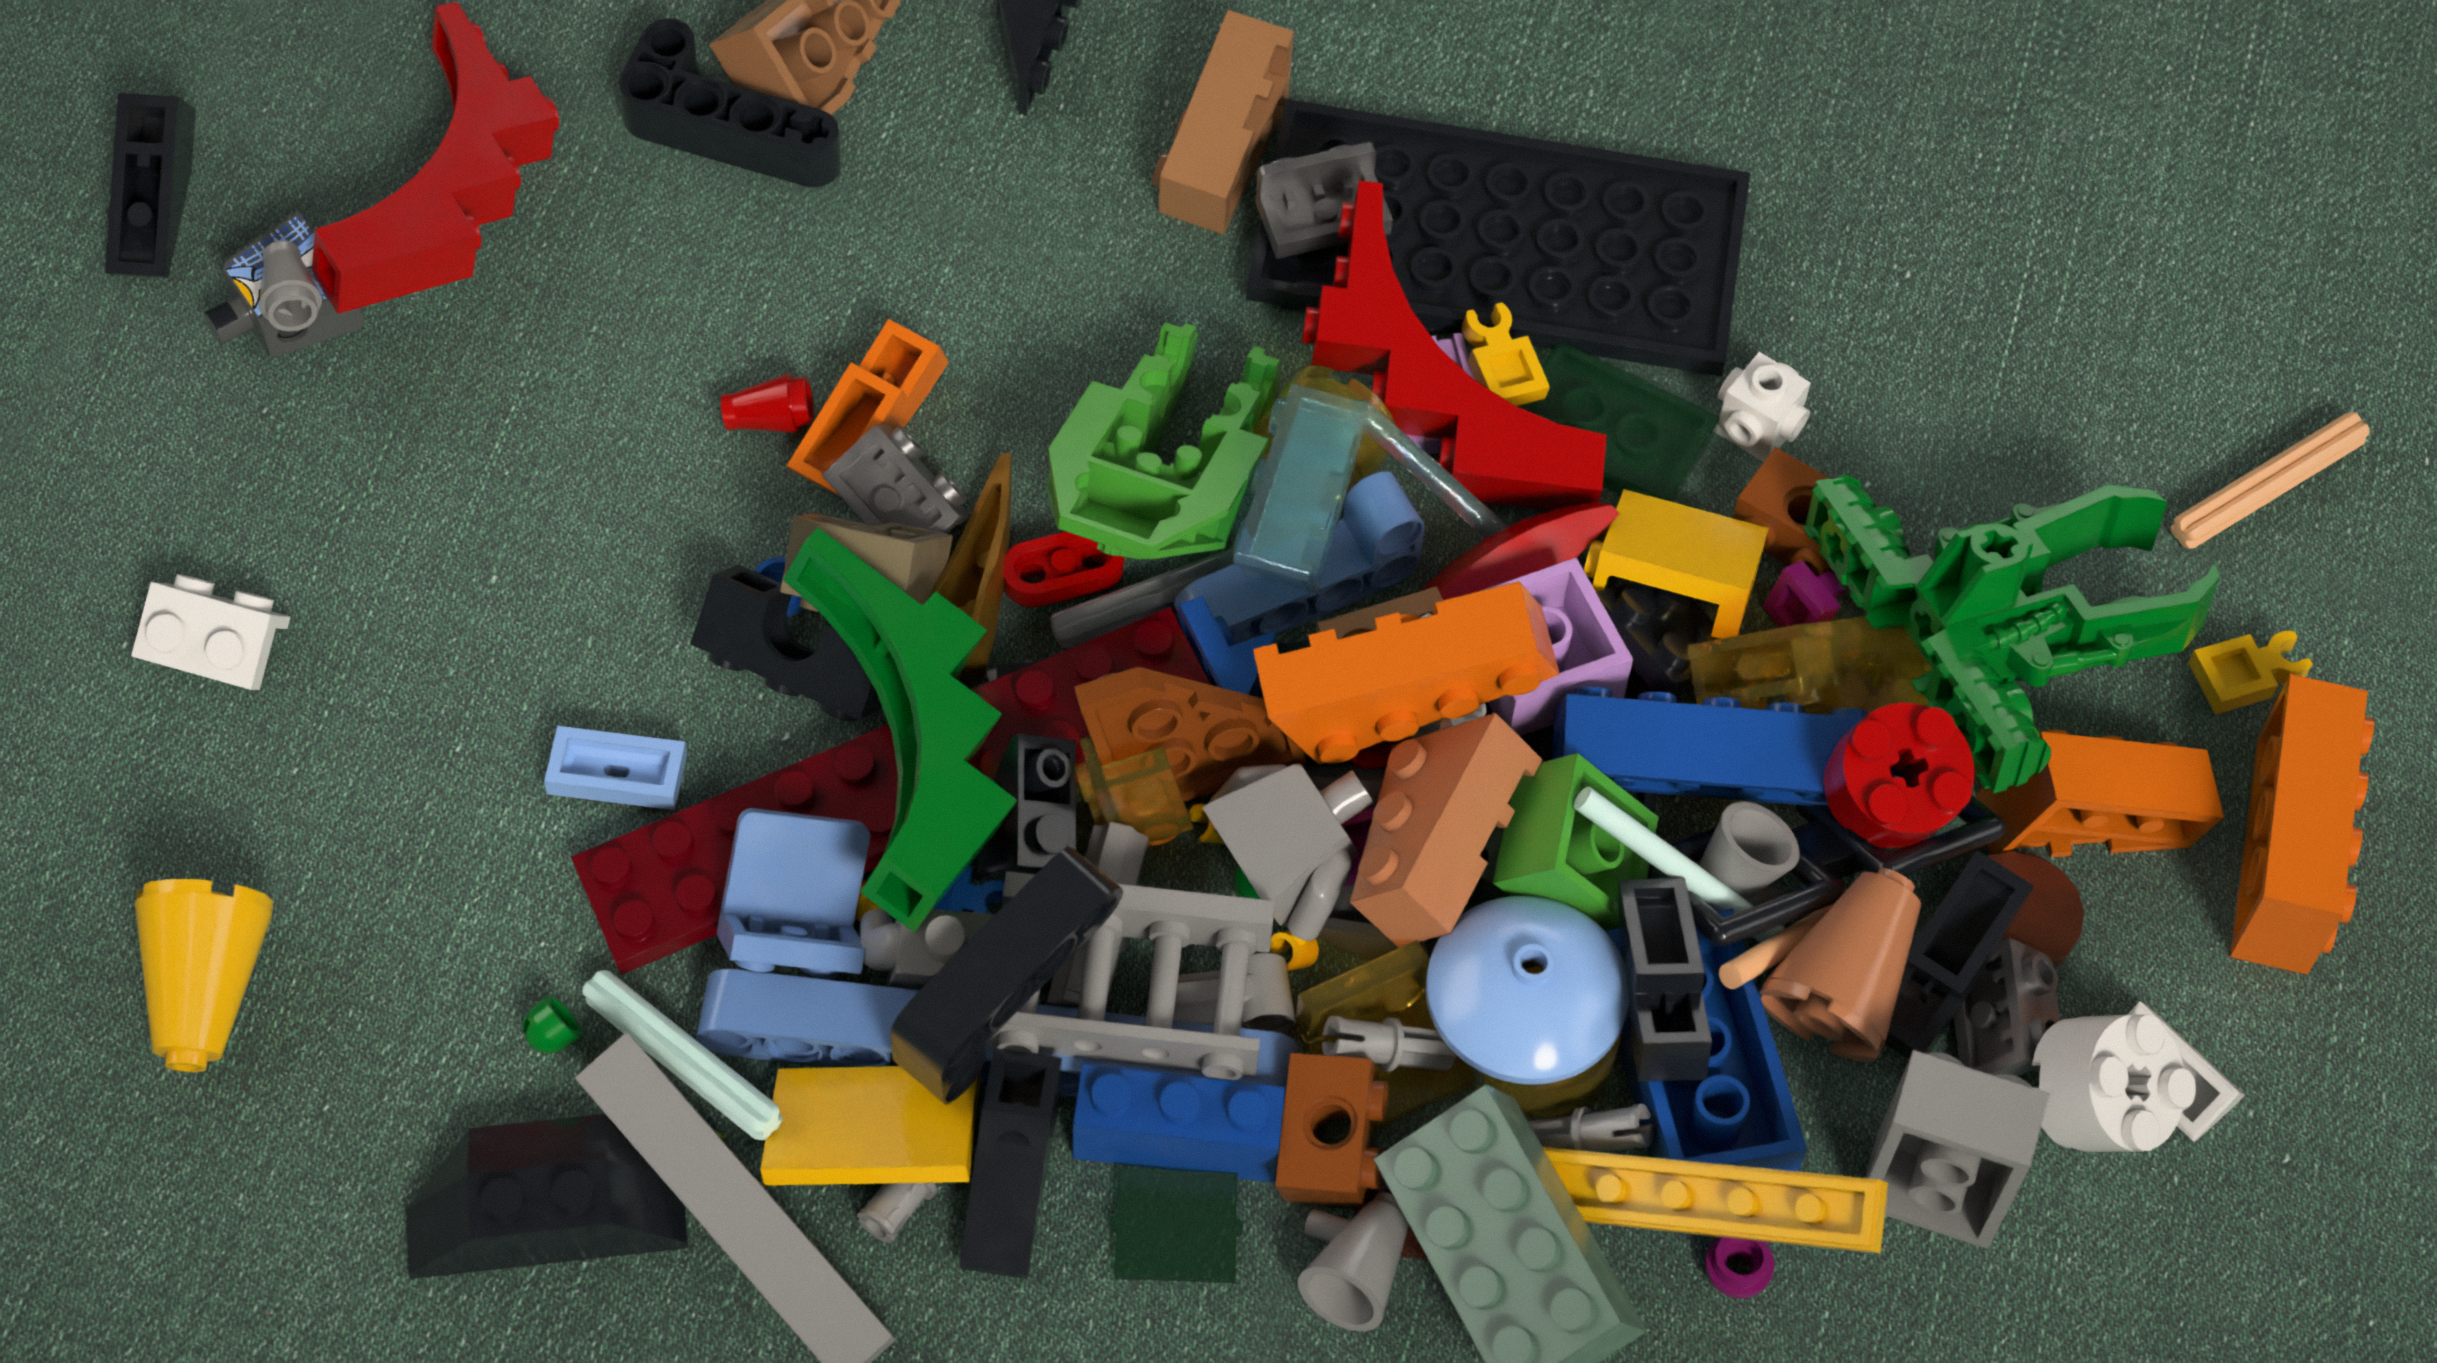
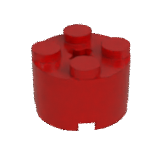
M1916 703L1889 704L1869 713L1839 740L1824 770L1825 797L1836 820L1847 830L1850 828L1856 834L1866 839L1867 843L1880 848H1903L1914 845L1949 823L1969 803L1974 782L1972 753L1962 732L1955 725L1952 716L1947 711L1938 707H1927ZM1892 766H1894L1897 772H1903L1907 784L1903 777H1892L1890 773Z

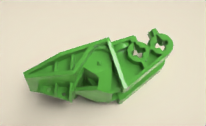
M1165 322L1161 327L1159 342L1153 357L1144 354L1122 390L1092 380L1049 446L1047 457L1050 475L1047 480L1046 490L1057 528L1095 541L1098 544L1097 549L1105 554L1141 560L1224 549L1254 468L1268 445L1269 439L1262 437L1261 434L1273 409L1280 386L1281 371L1278 370L1280 360L1264 355L1265 349L1253 346L1247 356L1242 381H1239L1238 384H1230L1226 392L1224 406L1219 415L1212 414L1210 419L1207 418L1205 420L1199 449L1191 445L1179 447L1176 452L1175 463H1171L1168 466L1162 464L1161 458L1154 454L1188 380L1199 333H1196V326L1187 323L1183 327H1179Z

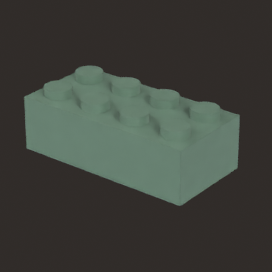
M1485 1084L1374 1158L1377 1167L1485 1363H1599L1647 1332L1514 1097Z

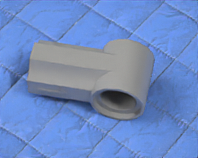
M1272 953L1249 955L1241 1028L1286 1034L1296 1025L1286 960L1282 956ZM1220 970L1178 975L1173 1020L1214 1025Z

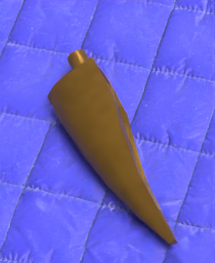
M1011 453L999 455L969 521L931 592L932 595L936 591L987 629L968 662L955 679L960 677L969 682L980 681L987 672L1004 592L1005 554L1009 551L1012 501Z

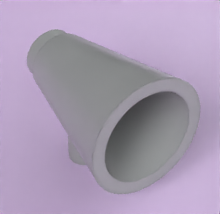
M1735 802L1724 810L1699 866L1748 902L1757 906L1786 894V891L1773 887L1770 884L1796 866L1799 860V846L1791 829L1775 813L1755 803Z
M1378 1193L1352 1220L1313 1209L1308 1215L1305 1224V1234L1329 1242V1244L1299 1275L1298 1289L1304 1301L1314 1312L1336 1326L1352 1331L1365 1332L1377 1328L1382 1322L1409 1228V1223L1393 1194Z

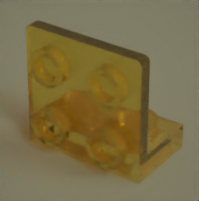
M1418 940L1299 993L1294 1029L1309 1054L1324 1055L1322 1042L1336 1043L1337 1039L1348 1040L1347 1038L1323 1036L1325 1024L1332 1015L1345 1019L1382 1023L1386 1018L1392 1017L1399 1019L1402 1026L1437 1030L1429 1013L1425 992L1430 960ZM1458 1056L1454 1058L1452 1068L1447 1071L1397 1066L1395 1070L1389 1072L1380 1070L1377 1063H1374L1379 1074V1080L1387 1081L1389 1089L1385 1122L1375 1121L1374 1131L1471 1086L1474 1080V1072L1471 1067Z

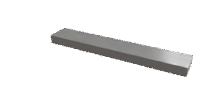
M624 1033L575 1077L578 1083L821 1363H871L897 1340L629 1033Z

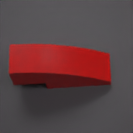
M1589 501L1556 508L1519 521L1484 539L1453 560L1420 590L1437 586L1442 599L1447 600L1479 592L1577 558L1620 513L1611 504Z

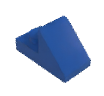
M1203 596L1179 604L1178 623L1210 684L1258 697L1262 688L1253 649L1275 644L1276 632H1269L1234 645L1231 631L1222 616L1214 617Z

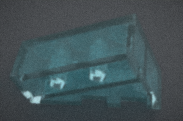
M1294 383L1291 384L1287 399L1277 397L1268 427V433L1273 434L1274 438L1267 459L1261 457L1256 466L1250 492L1254 495L1247 519L1243 518L1240 523L1233 548V562L1244 574L1318 594L1370 414L1366 403Z

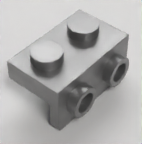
M1371 142L1353 146L1340 145L1326 152L1298 158H1281L1271 164L1258 168L1255 203L1276 259L1349 243V239L1338 238L1342 203H1354L1359 180L1378 183L1374 173L1376 151ZM1383 196V227L1386 235L1391 234L1393 219Z

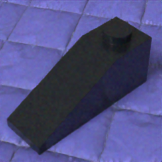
M118 93L105 273L169 278L192 170L196 109L178 96Z

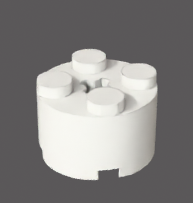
M2152 1014L2086 1016L2063 1019L2052 1025L2045 1032L2035 1049L2032 1065H2041L2040 1087L2033 1088L2050 1093L2041 1126L2056 1144L2066 1148H2075L2085 1152H2141L2152 1150L2170 1137L2180 1120L2183 1109L2188 1108L2195 1099L2196 1085L2193 1075L2184 1068L2180 1052L2171 1035L2163 1027L2159 1018Z

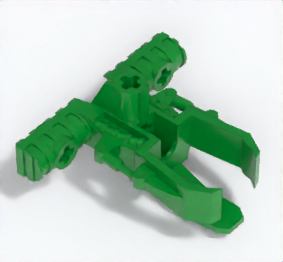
M1848 474L1838 475L1835 479L1826 478L1815 481L1806 525L1803 528L1811 540L1817 541L1821 547L1818 551L1836 573L1835 575L1841 584L1849 587L1852 592L1850 597L1857 607H1863L1867 613L1865 618L1873 629L1903 627L1927 660L1930 669L1929 672L1911 680L1910 683L1918 694H1923L1928 700V703H1926L1927 707H1938L1947 711L1952 716L1955 725L1962 732L1970 747L1974 768L1978 772L1976 778L1983 788L1990 789L1992 794L2007 790L2008 786L2015 785L2017 787L2026 783L2030 776L2035 773L2039 774L2051 758L2050 746L2044 739L2039 738L2040 732L2033 724V712L2029 699L2024 690L2014 683L2015 680L2018 682L2025 681L2033 687H2042L2047 684L2049 678L2076 673L2084 668L2107 664L2113 667H2122L2131 660L2182 652L2202 629L2220 578L2216 563L2214 562L2208 574L2190 584L2186 592L2149 598L2131 595L2093 607L2090 606L2074 583L2043 592L2042 584L2046 568L2097 546L2106 549L2131 547L2152 552L2168 501L2150 489L2110 484L2062 504H2054L2037 509L2029 504H2017L2013 507L2010 516L1988 524L1975 523L1959 530L1951 527L1940 529L1933 552L1936 559L1934 562L1927 553L1910 557V551L1905 546L1904 531L1896 513L1890 506H1877L1870 495L1863 490L1860 481L1856 477H1850Z

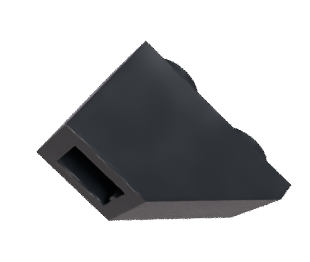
M1024 734L1013 735L993 781L1016 798L1017 802L994 836L979 853V876L1005 878L1006 872L1036 875L1062 849L1072 847L1076 850V740Z

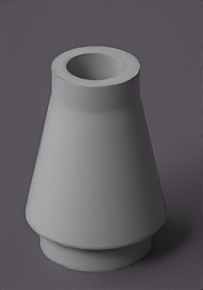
M289 241L273 242L264 249L262 254L264 267L259 309L262 315L275 328L289 332L299 331L310 326L317 318L318 311L322 305V296L301 259L300 250L297 245Z

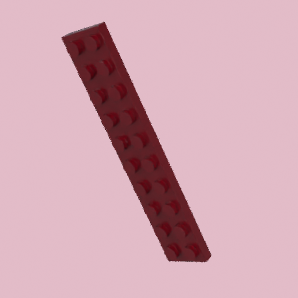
M1168 607L972 689L971 691L977 693L984 701L1002 713L978 752L968 763L993 780L1013 735L1024 734L1076 740L1077 783L1103 772V768L1082 715L1074 686L1097 680L1106 674L1119 673L1135 667H1142L1208 685L1211 684L1171 608ZM889 724L571 856L620 975L717 935L737 820L741 812L746 809L753 808L860 821L867 827L870 833L864 872L876 868L883 857L896 814L898 771Z

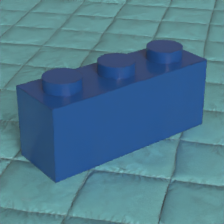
M1082 1063L1073 1122V1159L1275 1183L1286 1087Z

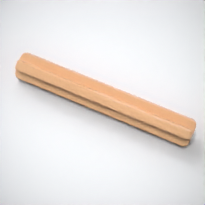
M2348 412L2176 516L2174 524L2171 526L2173 537L2178 539L2182 547L2186 549L2199 546L2362 446L2370 433L2368 424L2361 420L2358 413Z

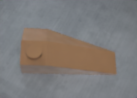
M767 0L740 19L709 45L733 85L817 108L832 115L849 100L856 87L852 83L861 64L871 59L877 47L873 41L884 21L893 17L901 0Z

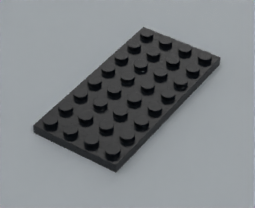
M1286 99L1273 162L1281 158H1298L1326 152L1340 145L1353 146L1367 142L1373 144L1376 151L1374 173L1378 183H1383V196L1393 219L1391 234L1385 235L1392 267L1412 311L1425 329L1463 334L1462 322L1466 312L1473 309L1477 314L1478 321L1483 326L1495 327L1492 323L1491 314L1495 305L1502 302L1507 306L1512 316V324L1509 329L1511 339L1528 336L1532 346L1722 376L1728 347L1750 180L1749 172ZM1261 219L1247 284L1246 300L1306 309V307L1318 308L1322 285L1333 286L1337 255L1347 257L1349 243L1276 259Z

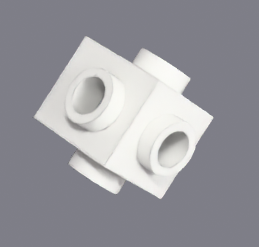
M1759 352L1744 371L1738 367L1734 368L1722 384L1718 398L1723 401V406L1716 433L1764 462L1775 447L1779 449L1786 440L1792 442L1805 426L1810 411L1804 408L1811 383L1799 376L1792 367L1784 363H1777Z

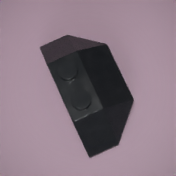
M606 1114L469 1128L406 1209L408 1274L410 1279L688 1248L685 1205Z

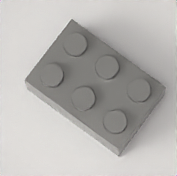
M1913 1050L1877 1133L1864 1177L1879 1179L1888 1183L1885 1216L1988 1249L2031 1166L2050 1093L2034 1089L2028 1082L2016 1076L2006 1074L1993 1076L1965 1067L1961 1061L1947 1054H1925Z

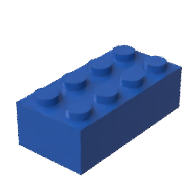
M1734 909L1716 911L1723 918L1735 914ZM1620 928L1606 930L1605 932L1613 940L1622 956ZM1696 930L1705 972L1702 995L1712 1039L1707 1080L1638 1082L1628 1012L1623 1028L1616 1040L1634 1105L1643 1103L1651 1114L1650 1118L1639 1120L1640 1125L1653 1123V1142L1650 1147H1647L1649 1157L1799 1172L1807 1152V1146L1755 978L1736 989L1725 987L1719 978V969L1723 964L1746 952L1744 942L1741 940L1726 947H1717Z

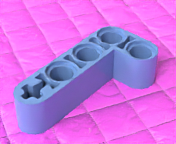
M1390 472L1372 474L1362 479L1348 492L1344 503L1342 520L1193 581L1176 596L1174 601L1175 609L1179 614V604L1203 596L1214 617L1222 616L1231 631L1234 645L1273 631L1279 635L1403 582L1417 569L1420 562L1425 530L1424 522L1394 474Z

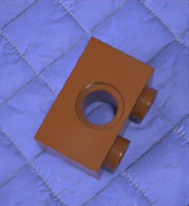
M1775 447L1738 496L1732 518L1769 528L1763 552L1770 554L1790 566L1803 560L1816 577L1826 572L1836 574L1818 551L1821 547L1817 541L1811 540L1804 531L1805 525L1795 522L1806 523L1815 481L1830 477Z
M1290 1053L1275 1187L1284 1202L1363 1208L1366 1205L1367 1189L1378 1188L1381 1172L1374 1158L1381 1154V1148L1372 1147L1375 1121L1385 1122L1389 1089L1387 1081L1379 1080V1074L1372 1059ZM1334 1118H1343L1351 1122L1350 1133L1340 1143L1328 1145L1318 1141L1319 1131L1327 1121Z

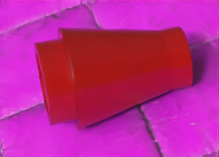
M789 372L735 393L721 395V412L727 431L743 429L800 433L801 427L810 426L815 421L813 396L809 380L806 376L793 378Z

